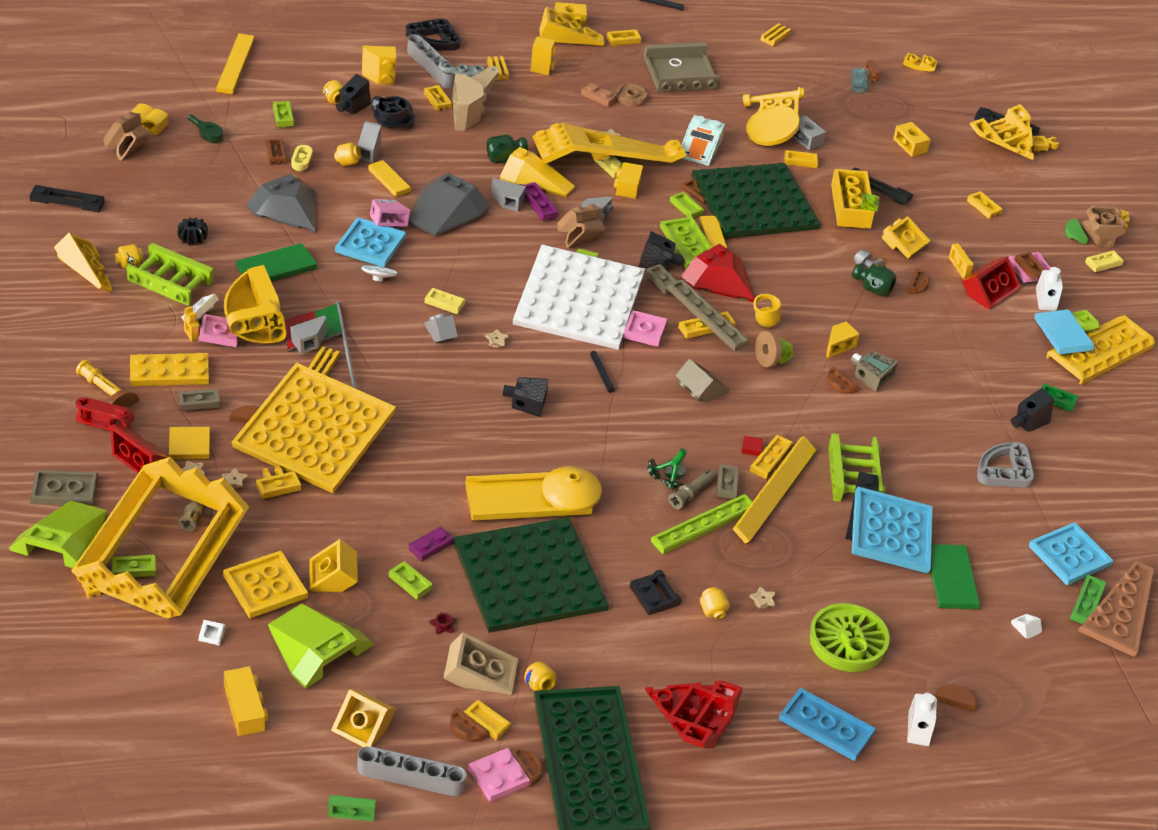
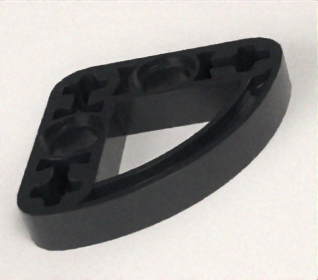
M446 19L427 20L406 25L405 34L407 37L413 34L419 35L435 50L450 51L460 48L461 39ZM438 34L441 40H435L427 38L425 36Z

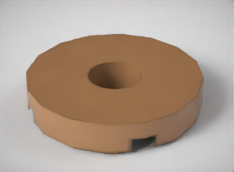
M632 83L627 84V86L621 85L616 91L617 101L625 106L638 107L647 102L648 93L640 85Z
M774 331L761 332L755 342L756 358L763 367L776 366L778 364L777 360L782 354L781 341L778 336H775Z

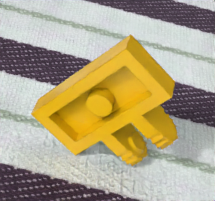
M279 465L274 468L275 476H271L268 468L262 470L264 478L256 480V487L262 499L301 490V483L295 471L283 473Z

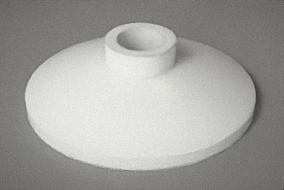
M364 265L361 268L366 273L372 275L373 280L383 281L384 278L396 276L398 273L392 269Z

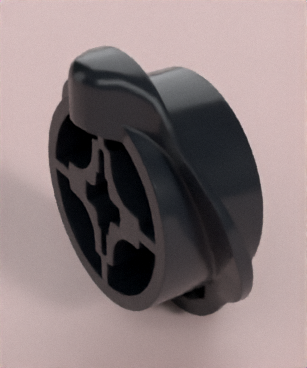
M399 96L373 97L371 108L375 120L380 125L386 128H413L415 115L411 104L405 98Z

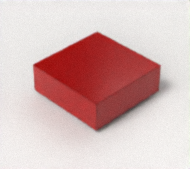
M744 435L742 453L759 456L762 452L763 439Z

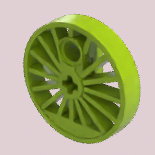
M838 603L824 607L814 616L810 628V644L818 658L827 665L846 672H862L877 666L884 658L890 641L889 631L880 617L862 606L849 603ZM842 652L845 654V659L839 657Z

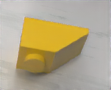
M847 321L832 326L826 353L827 358L857 347L860 334Z

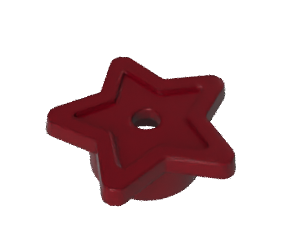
M441 612L435 619L429 622L436 627V634L444 631L453 633L454 628L452 625L457 619Z

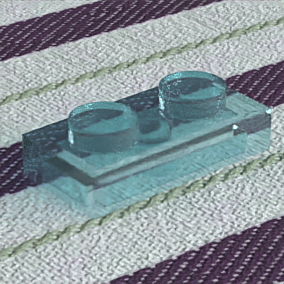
M852 68L851 91L867 92V70Z

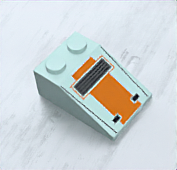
M694 115L682 142V147L687 155L682 159L709 166L723 140L725 123Z

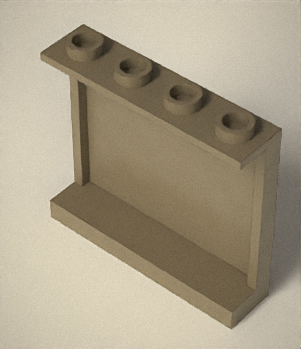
M706 42L645 46L644 60L657 92L719 88L721 76L715 75L706 55ZM670 59H680L682 61L681 66H672L669 63ZM678 60L671 61L672 64H680Z

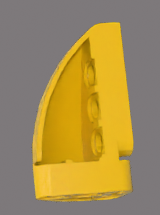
M264 265L248 269L234 281L225 296L224 311L230 331L242 339L255 343L280 342L286 337V328L276 291Z

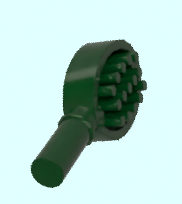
M193 114L188 116V120L199 128V134L204 140L212 143L222 141L223 130L219 125L212 122H203Z

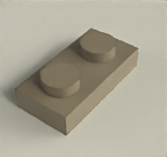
M661 264L647 268L645 271V275L664 295L671 293L668 290V285L676 282V279Z
M218 389L178 392L181 411L220 408Z
M719 464L716 497L736 498L739 467Z

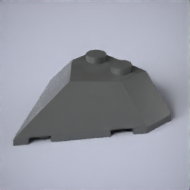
M293 174L262 184L247 203V208L257 217L273 218L274 222L296 228L300 226L309 228L310 232L315 233V191L306 182Z

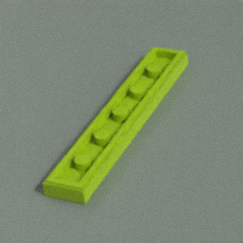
M743 494L652 536L651 543L662 554H665L741 518L753 501L746 494Z

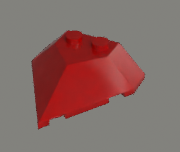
M721 244L697 255L681 276V279L693 289L711 290L710 293L736 299L739 297L748 298L749 302H754L755 296L742 259Z
M722 680L715 681V684L701 685L700 682L666 685V689L654 690V687H645V691L683 741L701 748L714 749L734 718L742 687Z

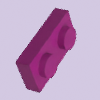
M440 526L410 543L409 550L422 562L452 545L454 538Z

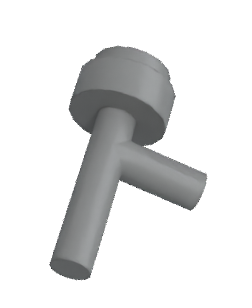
M861 249L854 256L856 264H863L868 268L872 264H883L881 258L871 261L872 254L867 250Z

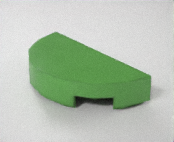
M1077 218L1069 220L1064 230L1067 237L1078 240L1080 244H1087L1088 238Z

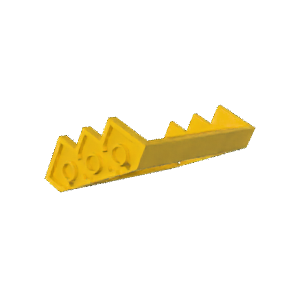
M171 457L146 464L142 467L71 571L87 587L99 590L102 593L164 618L180 616L249 506L225 478L210 482L198 468L183 471ZM159 488L218 510L166 593L156 583L141 586L129 572L113 575L106 567Z

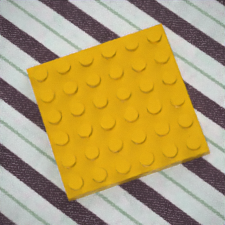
M296 362L231 443L232 447L274 467L279 465L287 473L295 471L298 478L334 494L394 415L396 407Z

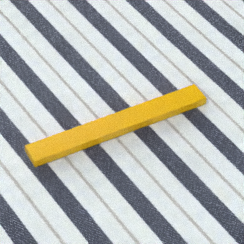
M805 436L797 441L734 526L733 530L745 544L751 541L815 453L816 449Z

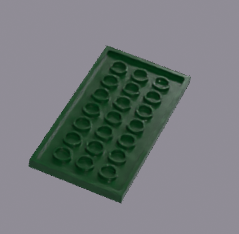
M620 686L534 691L533 697L558 830H651Z

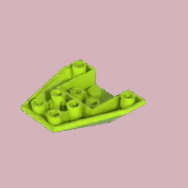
M69 501L21 533L9 547V551L28 556L36 546L63 553L65 566L74 568L105 523L108 512L105 509Z
M304 604L298 605L268 624V628L291 675L305 689L323 678V666L348 650L358 656L373 646V642L360 630Z

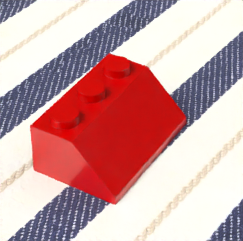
M1008 256L992 260L961 280L968 297L987 309L992 308L1021 288Z
M116 424L110 425L112 455L136 473H139L146 464L169 458L167 454L162 453L153 444L144 440L141 435L136 434L131 429Z

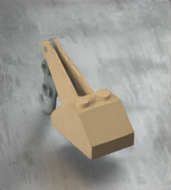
M443 60L438 65L439 69L444 73L455 74L452 95L455 131H466L479 123L481 115H484L483 102H486V94L498 78L499 69L495 66L484 69L481 65L466 66L464 64H460L457 67H445L444 64L449 63V60Z

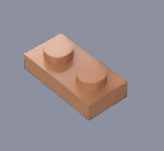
M589 83L581 90V95L607 107L617 100V94L593 83Z

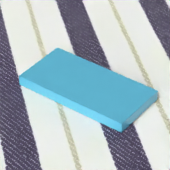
M1069 309L1035 313L1034 319L1058 354L1094 350V344Z

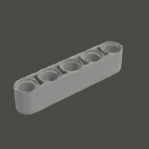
M415 34L408 36L407 53L444 88H454L455 74L444 73L438 66L441 61L446 59L421 36ZM450 63L444 64L445 67H453Z
M371 746L362 747L358 751L357 770L363 776L457 797L465 791L466 771L459 766Z

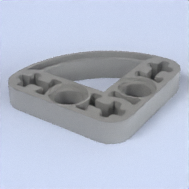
M1009 442L988 449L979 462L977 469L978 481L988 486L1030 487L1034 479V473L1027 446L1018 442ZM1009 455L1012 468L987 467L997 457ZM1017 463H1022L1025 467L1019 466ZM1002 475L1008 476L1010 479H1005Z

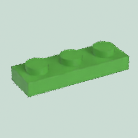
M1087 574L1070 617L1071 620L1081 624L1087 620L1098 606L1106 581Z

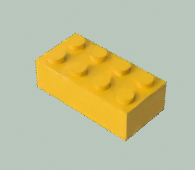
M834 169L831 188L837 226L871 229L875 212L868 171Z

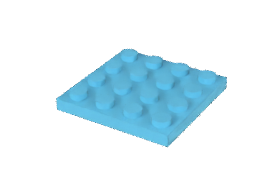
M857 487L854 502L851 554L928 574L931 569L933 506Z

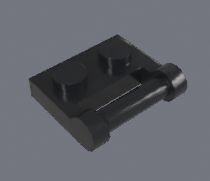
M657 570L652 575L630 581L629 587L648 615L677 607L682 602L681 597L675 594L666 581L662 570ZM656 583H659L669 599L665 600L655 586Z

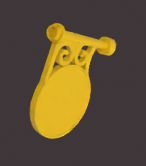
M798 87V90L754 97H751V94L743 95L745 107H752V103H760L758 112L749 119L746 126L750 140L759 145L770 146L783 143L793 137L800 126L799 99L801 100L805 97V89ZM792 100L795 101L794 110L791 108L793 106Z

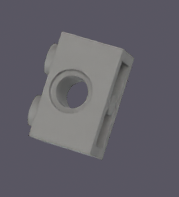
M806 115L799 117L800 126L793 138L809 151L823 146L826 131Z

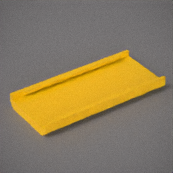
M1123 315L1086 333L1094 344V350L1058 354L1054 348L1048 351L1046 357L1055 359L1080 379L1079 384L1082 385L1153 349L1155 341L1149 333Z
M549 472L466 476V492L472 521L592 514L593 508L571 512L551 505L545 499L542 492L543 480Z

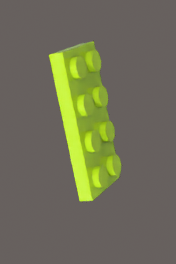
M693 217L660 222V228L666 238L675 242L674 251L676 254L683 256L682 263L686 269L697 255L712 248Z

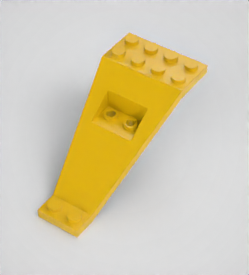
M556 123L545 131L540 130L532 136L544 164L573 151L590 152L594 161H600L615 155L672 163L687 156L678 139L668 141L666 145L661 146L566 123Z

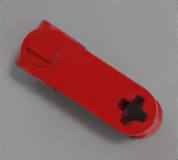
M87 397L76 400V407L78 408L76 420L79 423L110 431V425L112 424L130 429V424L134 421V413L127 407Z

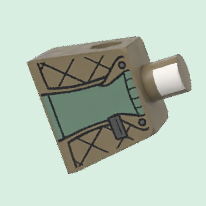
M870 351L864 357L855 353L851 358V363L857 366L855 377L875 392L895 376L898 361L875 351Z

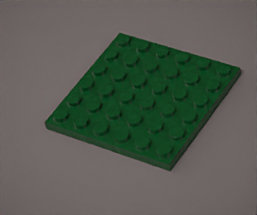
M786 163L692 170L691 176L696 181L698 189L701 190L700 193L705 198V202L712 215L716 216L724 238L820 229V221Z
M570 517L453 537V544L488 633L608 611L609 604Z

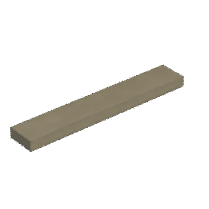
M683 279L668 285V290L734 352L749 346L750 341Z

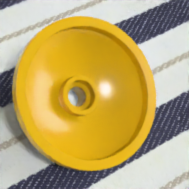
M564 466L552 470L545 476L542 483V492L545 499L556 508L578 512L590 509L598 503L601 498L602 486L598 478L588 470L576 466Z

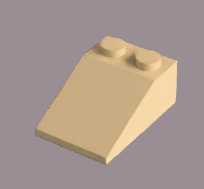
M463 632L450 644L443 679L462 688L511 695L518 658Z

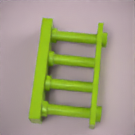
M154 243L148 246V259L140 267L137 268L130 264L126 266L128 281L187 306L191 305V291L199 283L208 286L214 283V268ZM154 263L162 266L154 274L146 271ZM169 270L177 272L169 281L161 278ZM185 276L193 279L185 287L177 285Z
M831 433L828 451L833 501L841 502L842 496L846 492L855 493L856 485H847V482H844V480H857L859 472L846 471L842 468L843 465L871 467L872 473L869 474L878 475L876 491L886 493V487L882 484L879 459L881 446L877 443V437H873L871 446L848 445L840 442L839 434ZM841 453L870 454V459L846 458Z

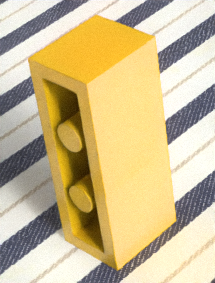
M250 666L224 671V687L238 736L265 731L268 713L267 709L262 708L261 705L263 704V696L261 691H257V675H252Z

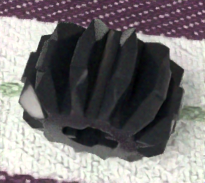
M191 217L183 219L178 225V238L181 239L182 243H188V245L203 243V240H207L208 236L207 223H204L203 219L198 220L197 217L194 219Z

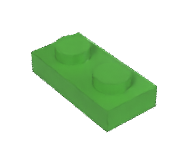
M330 795L328 817L374 821L376 800Z

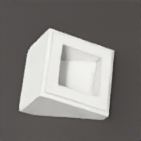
M1024 614L1011 621V624L1027 639L1042 632L1041 620L1038 617Z
M204 620L198 641L220 646L227 626L222 623Z

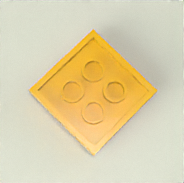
M282 551L223 570L225 580L249 619L308 598L307 590Z

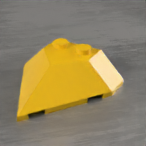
M1021 104L1009 108L1005 118L987 123L982 118L970 123L975 132L986 142L1002 146L1033 160L1030 114Z

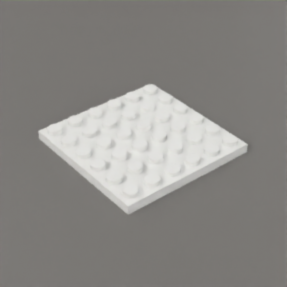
M541 245L515 312L513 325L619 350L645 269Z

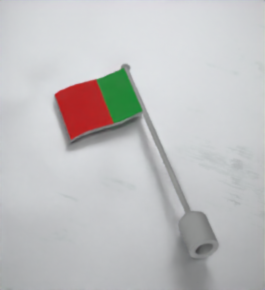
M336 301L334 305L324 309L297 315L285 320L286 342L289 352L296 349L291 341L290 327L325 315L327 333L323 341L342 334L351 384L356 389L340 307L342 303L340 301Z

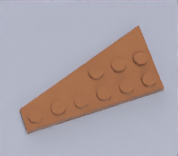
M1135 561L1078 631L1135 657L1139 649L1154 569Z

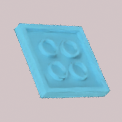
M357 217L335 246V252L385 268L406 238V232L388 226H377L372 221Z
M1075 522L1033 539L1029 543V547L1066 585L1086 578L1087 574L1092 575L1111 567L1114 561Z

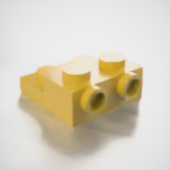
M908 216L903 220L899 218L893 224V227L889 225L883 231L884 235L881 237L892 250L897 247L907 258H910L930 242V239Z

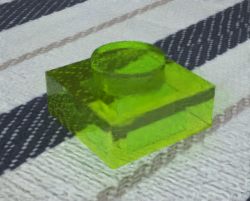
M863 193L860 209L877 212L880 196Z

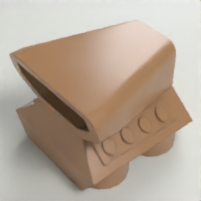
M131 111L124 118L120 117L112 125L103 141L105 147L117 146L116 155L120 160H123L147 141L150 132L141 124L140 114Z
M590 204L583 208L578 206L571 209L558 222V231L568 232L565 240L567 248L598 239L605 233V227L600 219L602 208L595 204Z
M1092 205L1086 210L1089 220L1082 223V228L1099 248H1112L1116 238L1126 233V222L1120 218L1122 212L1115 206Z

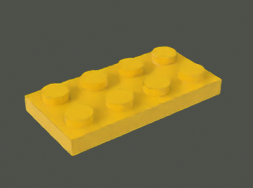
M208 353L130 355V386L209 384Z

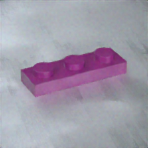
M536 182L522 185L526 186L525 199L542 221L558 217L559 211Z

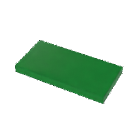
M302 243L236 261V267L241 274L250 268L264 265L271 281L317 269V263Z
M931 544L930 571L938 608L979 609V598L966 545Z

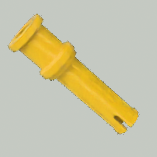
M83 360L78 364L76 373L79 376H84L89 384H96L110 396L121 390L104 377L100 369L94 368L90 361Z

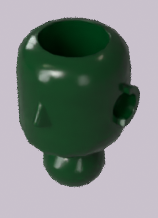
M508 134L488 138L486 147L489 160L492 163L506 164L510 155L519 147L528 150L527 139L520 137L518 140H513V137Z
M856 264L852 272L854 279L863 280V287L867 291L882 297H886L891 293L897 278L894 271L887 269L885 265L880 266L878 264H872L868 269L863 264Z

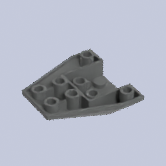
M446 173L432 179L422 188L410 212L408 223L434 236H438L480 218L489 210V205L477 186L450 173Z

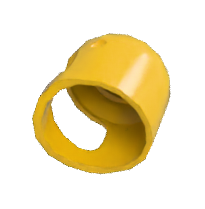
M770 294L758 295L753 303L754 310L756 311L755 319L762 327H774L781 319L780 300ZM761 300H771V307L761 309L756 307V304Z

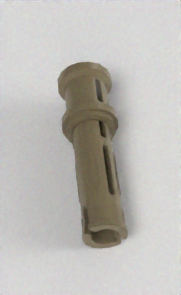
M707 469L688 485H682L676 493L674 492L669 495L670 505L675 509H681L684 503L693 500L697 492L715 480V473Z
M196 501L188 504L184 509V515L178 520L180 528L185 531L195 530L196 522L202 516L204 505L200 503L197 505Z

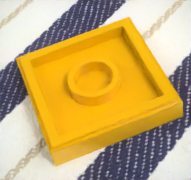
M170 427L169 457L173 460L209 459L210 427Z

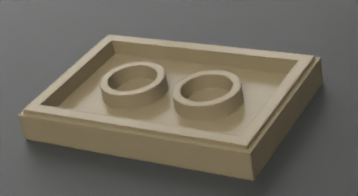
M36 470L30 503L65 505L69 501L93 506L98 473Z

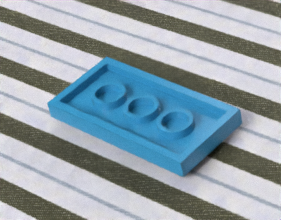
M801 687L780 713L778 719L853 761L858 758L876 730L875 727Z

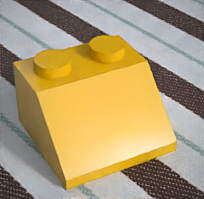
M363 46L362 75L380 85H395L396 47Z
M340 539L309 559V590L312 592H343L358 582L357 551Z
M349 690L331 731L362 747H373L388 729L396 708L361 690Z

